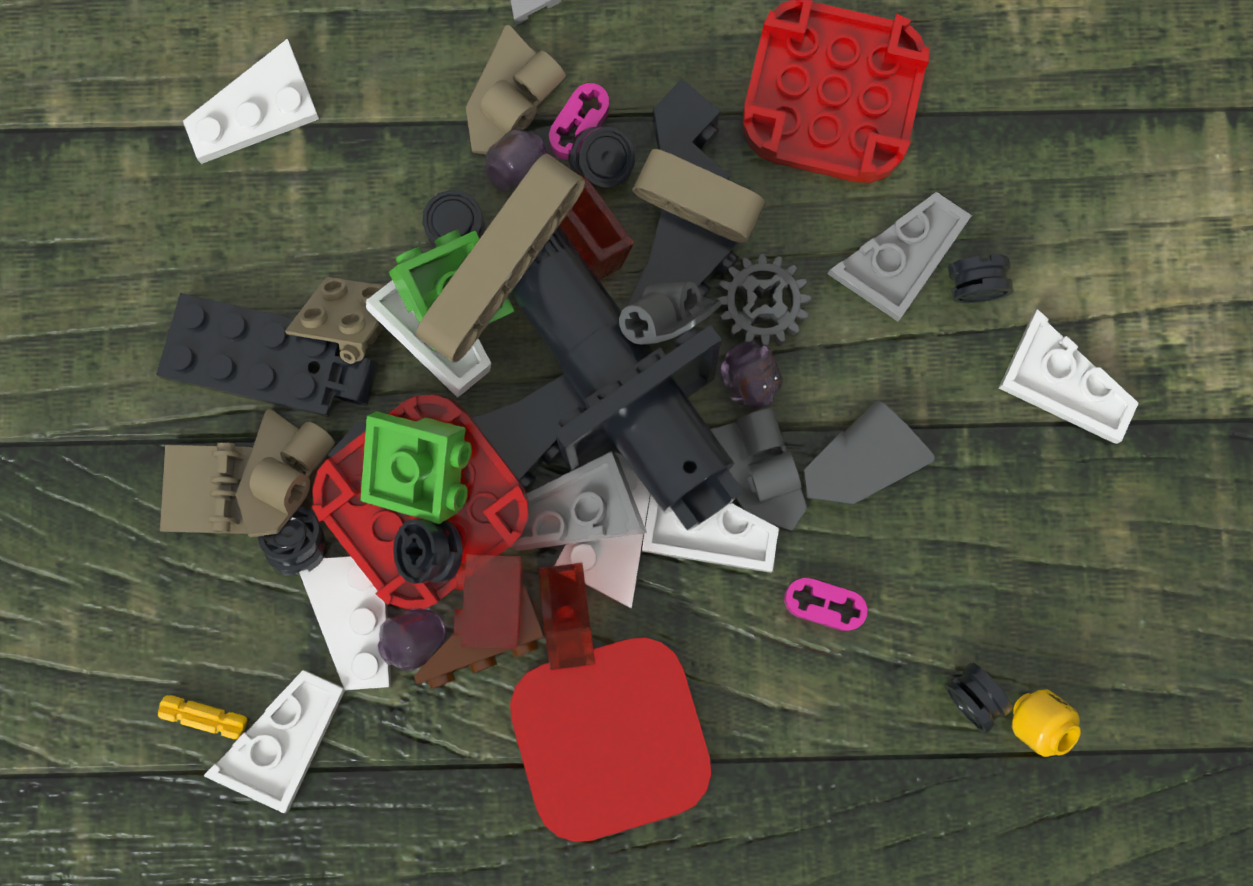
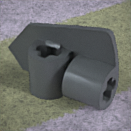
M691 281L653 282L645 287L643 296L621 311L619 325L625 337L633 343L640 345L659 343L689 331L721 306L720 300L701 296L699 288Z
M875 400L845 432L842 431L804 469L807 498L853 505L934 462L935 456L893 410L883 402Z
M773 408L759 410L738 418L735 423L710 429L735 463L729 471L743 489V492L736 498L743 509L770 524L793 531L806 511L807 505L801 490L802 486L791 452H787Z

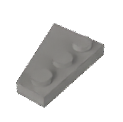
M935 192L898 219L887 230L876 238H872L850 257L831 268L828 275L896 321H899L972 215Z
M611 451L527 493L529 517L522 535L511 548L521 551L647 533L618 456Z

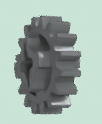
M760 254L757 264L752 265L747 257L742 258V271L731 266L728 269L727 276L732 282L721 281L718 290L727 295L717 298L721 302L719 308L726 309V312L720 316L719 321L721 324L730 322L733 324L729 334L730 337L734 338L740 333L746 335L744 346L748 347L753 339H759L761 348L766 349L771 338H774L775 342L781 346L785 342L784 332L792 336L798 334L800 329L794 321L805 322L808 317V313L800 308L808 305L811 301V296L800 294V291L805 288L807 281L806 279L794 280L793 276L797 269L795 265L790 266L786 270L782 269V257L778 256L773 264H767L765 254ZM754 276H769L772 279L757 280ZM786 289L791 298L790 312L787 311L788 307L782 300V295ZM736 290L744 300V308L740 314L735 306ZM774 291L769 306L764 304L761 308L758 307L752 312L757 297L762 299ZM755 323H769L772 327L759 328L753 325Z

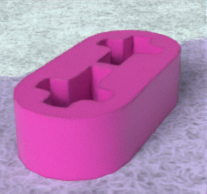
M586 83L579 86L552 124L549 131L550 148L558 158L568 160L569 150H571L573 143H568L566 147L561 146L560 133L568 135L574 125L578 126L575 132L576 137L584 129L601 127L609 113V96L603 87L595 83ZM593 97L598 98L599 110L591 108L584 119L580 117L583 113L582 100L590 101Z
M801 578L795 580L787 587L784 593L785 606L792 615L830 628L850 631L859 628L867 618L868 608L866 601L861 595L815 579ZM804 586L810 587V595L823 600L822 606L809 604L805 610L799 609V601L793 598L794 591L800 592ZM847 599H850L852 601V608L858 611V616L849 618L846 623L841 622V614L828 609L830 602L842 605Z

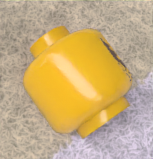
M1044 689L1037 690L1031 694L1027 693L1021 696L1015 703L1012 720L1013 732L1036 753L1044 757L1056 754L1064 755L1078 742L1081 734L1078 712L1052 691Z

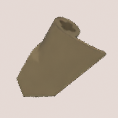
M510 25L504 27L465 107L473 153L486 154L490 147L493 148V144L496 143L492 155H500L507 147L503 145V147L500 146L497 150V144L502 139L506 142L512 136L520 135L534 119L537 107L566 79V74L561 66L543 50H539L536 53Z
M268 408L265 410L255 443L235 494L250 538L278 534L305 500L309 492L311 476L329 456V452L336 446L333 438L318 425L305 422L299 429L272 409Z

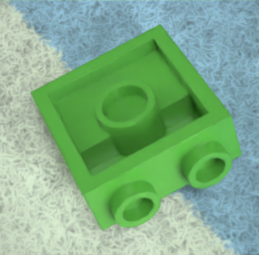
M459 230L452 231L435 240L437 248L422 253L420 247H417L395 258L398 265L389 271V274L408 313L414 311L419 323L479 241L476 230L464 236H461ZM508 297L489 324L514 312Z
M378 411L367 415L360 501L438 524L457 514L463 508L467 499V487L460 484L461 469L466 467L471 456V444L464 441L465 428L426 417L415 422Z

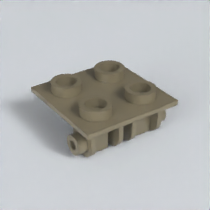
M326 277L285 332L289 335L337 342L341 350L340 357L342 360L350 364L355 363V361H361L366 354L368 345L373 344L378 335L383 331V325L366 309V300L383 288L384 285Z
M217 443V446L165 445L160 532L248 534L235 494L253 447H235L233 443Z

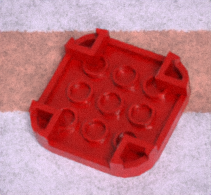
M790 0L780 4L774 11L770 10L763 25L742 114V132L747 145L759 157L779 165L853 182L873 183L887 178L899 167L911 143L910 137L925 69L929 63V46L925 47L921 35L910 25L911 20L899 14L895 15L894 20L812 2L813 0Z
M438 394L414 396L400 403L398 407L388 414L415 422L426 417L465 428L464 441L471 444V456L466 467L461 469L460 484L467 487V499L463 508L457 514L447 519L457 528L463 547L462 562L457 574L453 578L443 582H432L431 580L430 582L413 584L405 581L399 574L394 562L393 553L395 536L399 528L406 521L421 518L360 501L366 431L322 464L316 471L317 476L313 485L314 505L312 508L319 522L322 520L325 522L376 588L377 592L375 594L387 605L392 604L404 609L422 608L423 610L438 603L440 599L511 547L522 535L529 517V500L520 480L468 412L453 399Z
M644 637L626 639L540 665L527 672L515 686L510 702L511 721L534 803L544 825L558 837L573 842L599 839L678 815L695 806L706 793L711 778L708 749L684 669L676 654L662 642Z

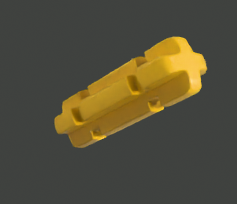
M173 695L164 696L158 710V716L161 719L171 722L181 720L182 725L214 734L220 731L221 736L232 739H239L247 726V718L244 715L233 712L225 714V710L194 701H187L185 703V699Z

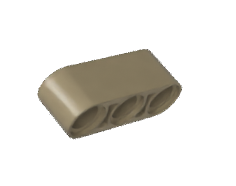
M658 149L651 150L632 189L641 199L738 243L748 242L766 204L765 200L757 193Z

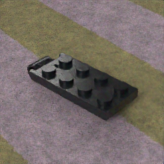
M180 293L156 375L175 382L329 417L333 396L345 402L368 406L379 363L363 358L361 361H355V363L350 364L340 357L341 350L337 342L286 334L285 330L294 320L293 318ZM315 365H320V370L317 373L313 374V367Z

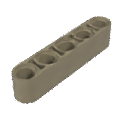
M549 154L542 155L530 168L424 315L417 328L416 336L451 362L456 363L460 361L471 349L576 203L584 189L585 179Z

